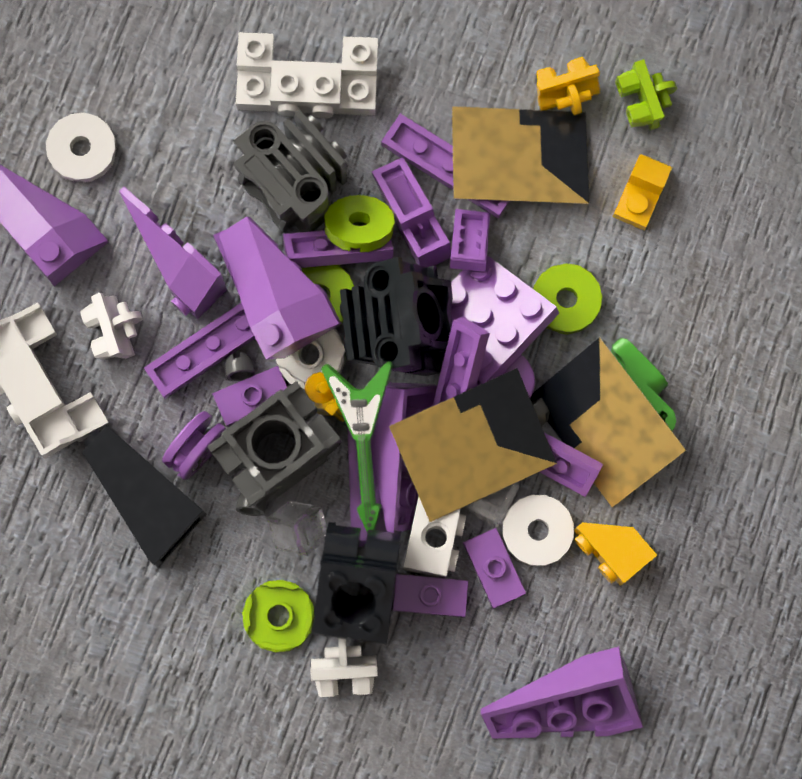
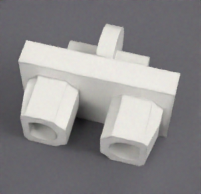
M98 293L91 296L93 303L82 309L80 313L83 323L87 328L94 329L101 326L103 336L91 341L94 357L98 359L113 357L127 359L134 356L135 353L130 338L137 336L134 325L143 320L141 312H130L127 302L118 303L117 297L114 295L104 296L103 293Z
M338 638L339 647L324 648L325 658L311 659V681H315L319 697H334L338 695V679L352 678L353 694H372L374 677H377L376 655L361 656V645L347 646L346 639Z

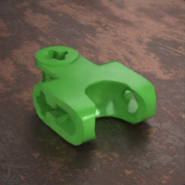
M619 338L612 344V354L670 430L673 431L676 424L675 413L658 396L668 386V382L659 370L628 339Z

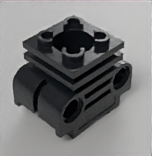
M395 257L372 264L364 275V287L354 286L352 290H340V313L343 318L344 348L348 361L375 365L379 368L389 361L393 364L391 371L419 376L441 373L452 328L451 305L453 294L451 281L438 278L436 266L410 265L409 262L402 261L401 257Z
M335 522L328 523L323 555L320 562L312 629L314 635L342 639L352 638L357 641L387 644L402 531L386 532L368 529L367 539L362 541L360 540L361 528L336 525ZM348 582H359L364 584L365 587H369L373 593L365 597H355L346 593L340 585L347 584Z

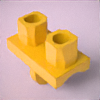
M579 57L567 64L568 73L557 76L554 68L551 67L538 70L536 72L537 98L540 110H548L555 107L560 110L570 107L573 115L581 114V103L592 100L593 95L600 94L598 81L600 72L597 65L590 66L584 57Z
M317 372L308 377L304 390L309 399L315 402L317 413L319 415L334 416L340 422H344L345 420L323 372Z

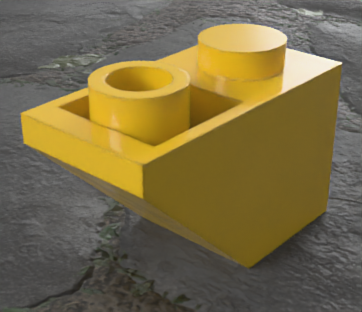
M582 522L574 530L577 535L574 539L576 544L587 556L593 553L601 563L598 566L599 571L611 584L616 581L621 586L657 556L634 527Z

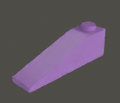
M0 165V224L55 287L105 246L108 240L85 214Z
M123 186L119 193L167 286L175 297L171 303L184 316L191 313L199 319L227 291L222 274L188 242L182 246L184 243L168 224L161 226L157 222L159 220L158 217Z
M245 217L219 234L250 329L266 359H285L342 324L326 292L318 284H314L302 272L303 269L296 262L291 261L278 248V244L250 217Z
M388 382L374 434L371 438V451L387 532H394V530L403 532L411 529L418 500V493L389 426L432 407L437 389L435 384Z
M619 647L584 655L481 708V715L492 739L536 738L541 732H560L561 737H573V731H594L595 736H610L643 727L629 671Z

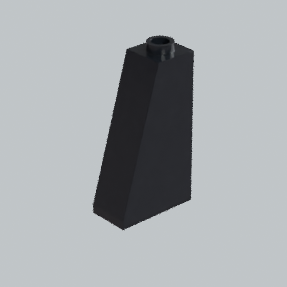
M107 425L102 431L96 429L86 439L84 443L86 448L82 453L148 560L159 568L207 514Z

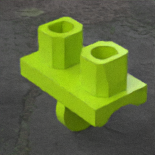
M645 60L636 61L633 64L632 70L617 76L615 81L621 97L637 93L640 103L627 106L626 108L630 127L648 125L650 130L660 128L659 121L664 119L662 108L672 106L669 95L677 90L675 81L664 82L661 72L650 77Z

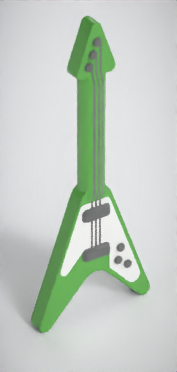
M389 361L386 362L363 389H356L331 365L325 364L322 367L323 375L349 431L356 441L361 504L357 507V511L368 533V529L375 530L381 510V504L376 503L371 438L374 434L393 364Z

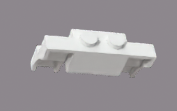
M238 33L237 110L271 111L285 117H294V113L299 109L303 113H312L313 116L318 118L333 117V114L375 116L378 38L343 37L342 63L274 61V34Z
M37 302L21 312L0 320V395L6 393L11 402V405L6 407L17 426L23 423L41 456L46 459L75 441H83L96 429L101 430L110 424L91 392L67 405L64 404L33 351L35 347L57 335L43 309Z

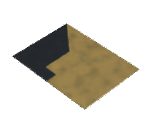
M452 106L454 199L589 204L586 112L573 115L569 111Z
M600 337L533 392L530 398L531 401L539 397L543 399L550 412L547 422L563 443L603 464L594 484L611 507H614L686 451Z
M518 368L389 426L430 522L557 464Z

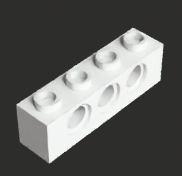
M418 497L403 570L445 579L447 571L455 572L459 551L452 548L455 535L461 537L463 535L466 515L460 514V509L430 522ZM438 529L445 534L446 542L443 546L434 548L427 544L425 536L430 530Z

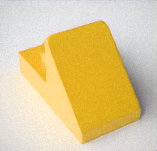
M640 154L613 217L645 231L672 167Z

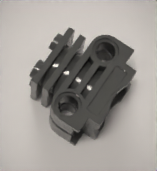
M300 109L294 113L296 126L289 118L283 122L285 135L273 123L260 121L250 126L233 140V143L243 153L234 162V167L239 172V183L250 196L258 199L265 205L272 221L283 234L294 225L300 232L315 231L324 223V215L330 206L328 191L333 194L337 190L336 179L341 185L347 182L346 168L348 166L344 160L347 157L346 153L337 142L332 141L329 143L320 133L323 127L314 116L309 115L306 117ZM309 199H317L314 202H307Z
M297 381L282 391L280 389L248 415L223 431L221 437L207 446L229 476L235 475L244 468L246 469L233 478L232 481L252 508L260 506L267 500L270 503L328 461L327 456L341 444L340 437L334 432L322 414L308 424L306 423L317 413V408ZM275 432L290 435L295 440L296 445L293 453L287 460L270 464L257 457L259 443L265 436Z

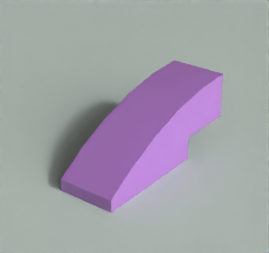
M401 157L372 171L376 184L386 204L394 213V221L416 263L420 266L429 267L451 258L450 242L435 218L431 204L405 159Z

